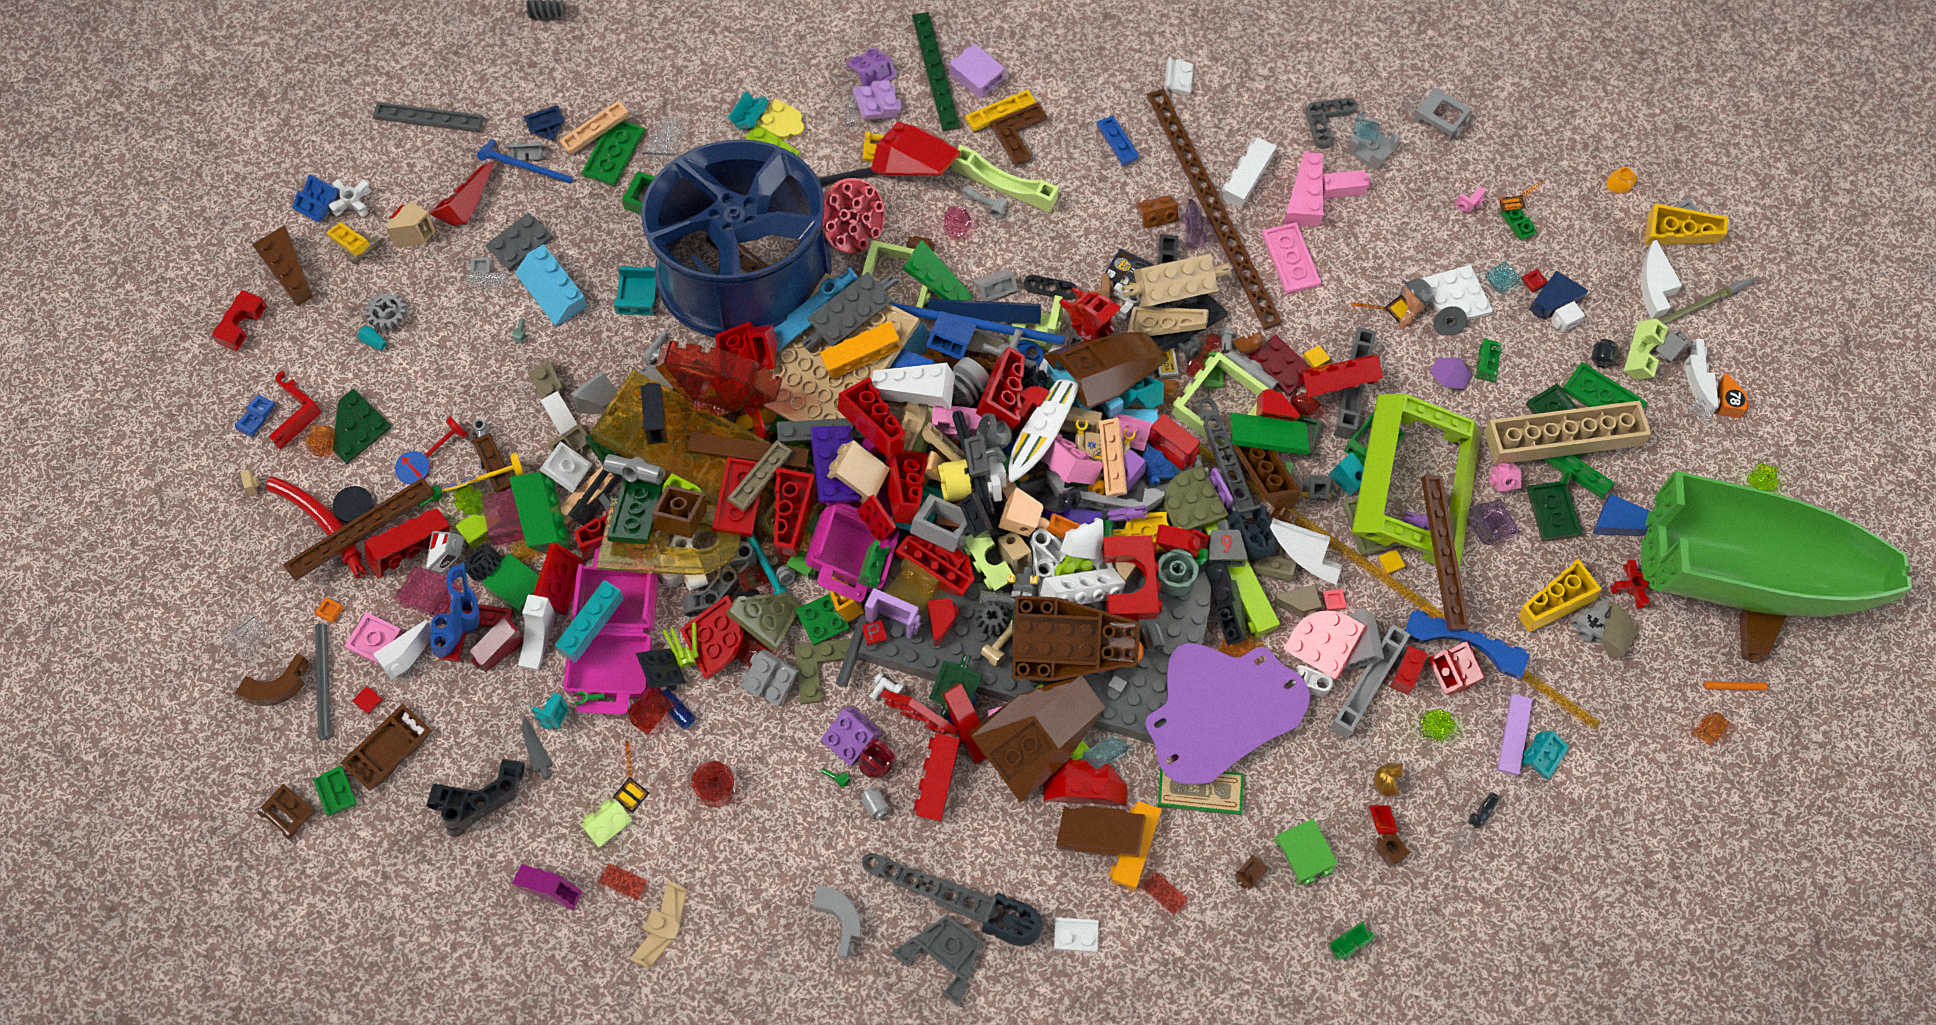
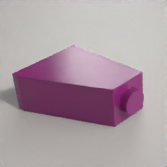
M524 864L520 865L512 882L513 885L522 891L572 911L582 893V890L560 875Z

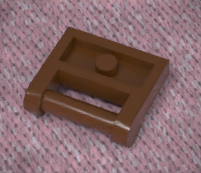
M283 783L259 808L257 814L262 818L268 819L283 832V836L287 840H290L315 810ZM274 806L278 807L293 820L289 826L271 811Z

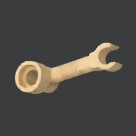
M1012 621L992 647L986 644L981 651V655L986 657L989 663L995 667H998L1006 656L1000 649L1013 635Z

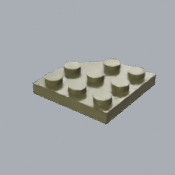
M1203 465L1176 475L1165 490L1163 511L1167 513V521L1172 527H1181L1186 530L1198 529L1227 519L1229 516Z

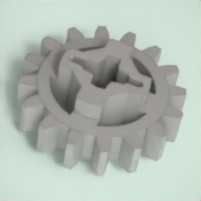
M388 291L387 295L380 292L379 297L373 295L374 300H368L370 306H365V316L369 324L373 325L376 330L380 327L382 331H385L388 327L392 331V326L395 325L398 328V323H404L403 317L408 316L406 312L408 308L402 297L399 298L397 293L392 296L390 291Z

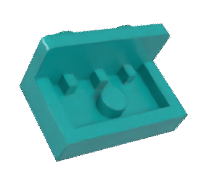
M746 91L728 115V119L739 130L752 128L756 125L758 117L766 110L769 100L765 96L753 98Z

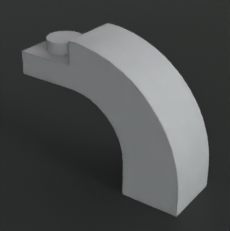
M817 885L813 909L814 911L829 913L835 916L842 924L843 933L838 958L847 961L848 955H853L855 942H851V940L860 941L861 937L858 913L852 902L841 892Z

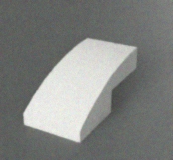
M558 391L540 400L560 435L577 425Z

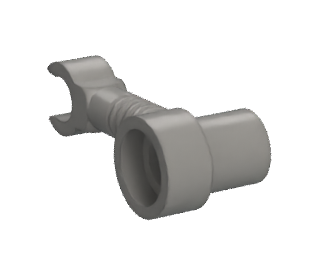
M964 186L962 198L976 200L991 206L989 209L990 216L997 219L1002 218L1005 213V207L1008 204L1005 198L999 197L995 201L976 193L975 190L968 186Z
M476 419L473 422V430L478 437L489 433L490 426L485 420ZM480 459L478 463L481 469H483L482 462Z

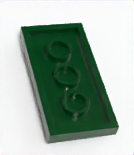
M1558 383L1526 402V406L1533 414L1578 409ZM1589 453L1575 454L1573 456L1581 459Z
M638 479L634 482L623 480L607 534L608 541L648 545L653 529L652 512L662 495L664 479L660 485Z

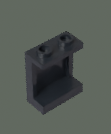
M977 492L970 493L958 502L974 538L1000 537L1012 532L998 527L1007 502L1004 492H1001V501L994 502L993 497H990L994 513L988 516Z

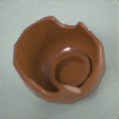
M1260 331L1252 333V336L1248 335V339L1243 336L1233 341V344L1240 353L1245 355L1252 354L1261 347L1263 335Z

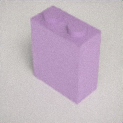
M974 43L971 47H967L960 56L952 59L949 74L980 99L1005 78V68Z

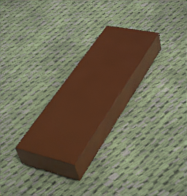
M491 433L472 440L487 473L506 467ZM509 472L489 478L496 494L511 487Z

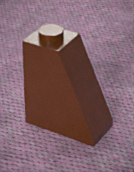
M1743 610L1739 614L1741 659H1746L1750 663H1759L1769 655L1786 616Z

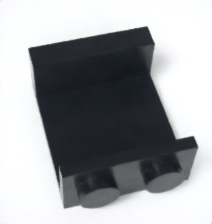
M1037 476L1020 482L1019 489L1043 505V509L1062 513L1078 507L1081 501V487L1078 486L1060 492L1059 497L1043 493L1045 477Z

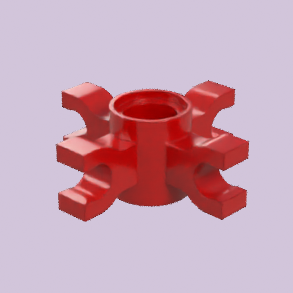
M1628 560L1627 564L1623 565L1628 580L1615 581L1614 585L1610 586L1612 594L1626 591L1634 596L1637 610L1644 609L1650 603L1644 591L1645 588H1650L1649 581L1644 579L1643 573L1638 572L1636 560Z

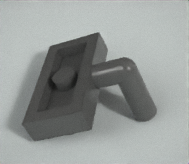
M983 434L964 439L969 473L972 478L991 473L989 457L996 456L1000 462L1006 461V456L999 447L987 449L986 439Z

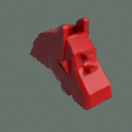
M1073 288L1072 292L1077 296V299L1072 304L1065 299L1059 300V304L1069 314L1073 323L1071 326L1084 341L1109 336L1115 331L1111 325L1112 317L1122 307L1112 302L1111 299L1097 292H1082L1077 288Z

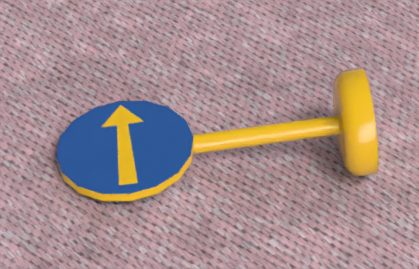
M517 452L510 455L512 466L478 477H468L443 486L442 491L456 489L474 481L478 482L512 470L515 471L516 475H523L524 472Z

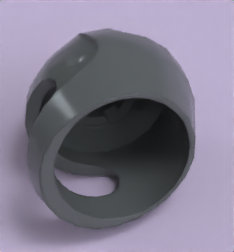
M992 413L983 415L978 424L976 436L981 434L985 436L987 449L999 447L1002 450L1007 447L1011 441V430L1008 424L1003 420L997 422L995 415Z

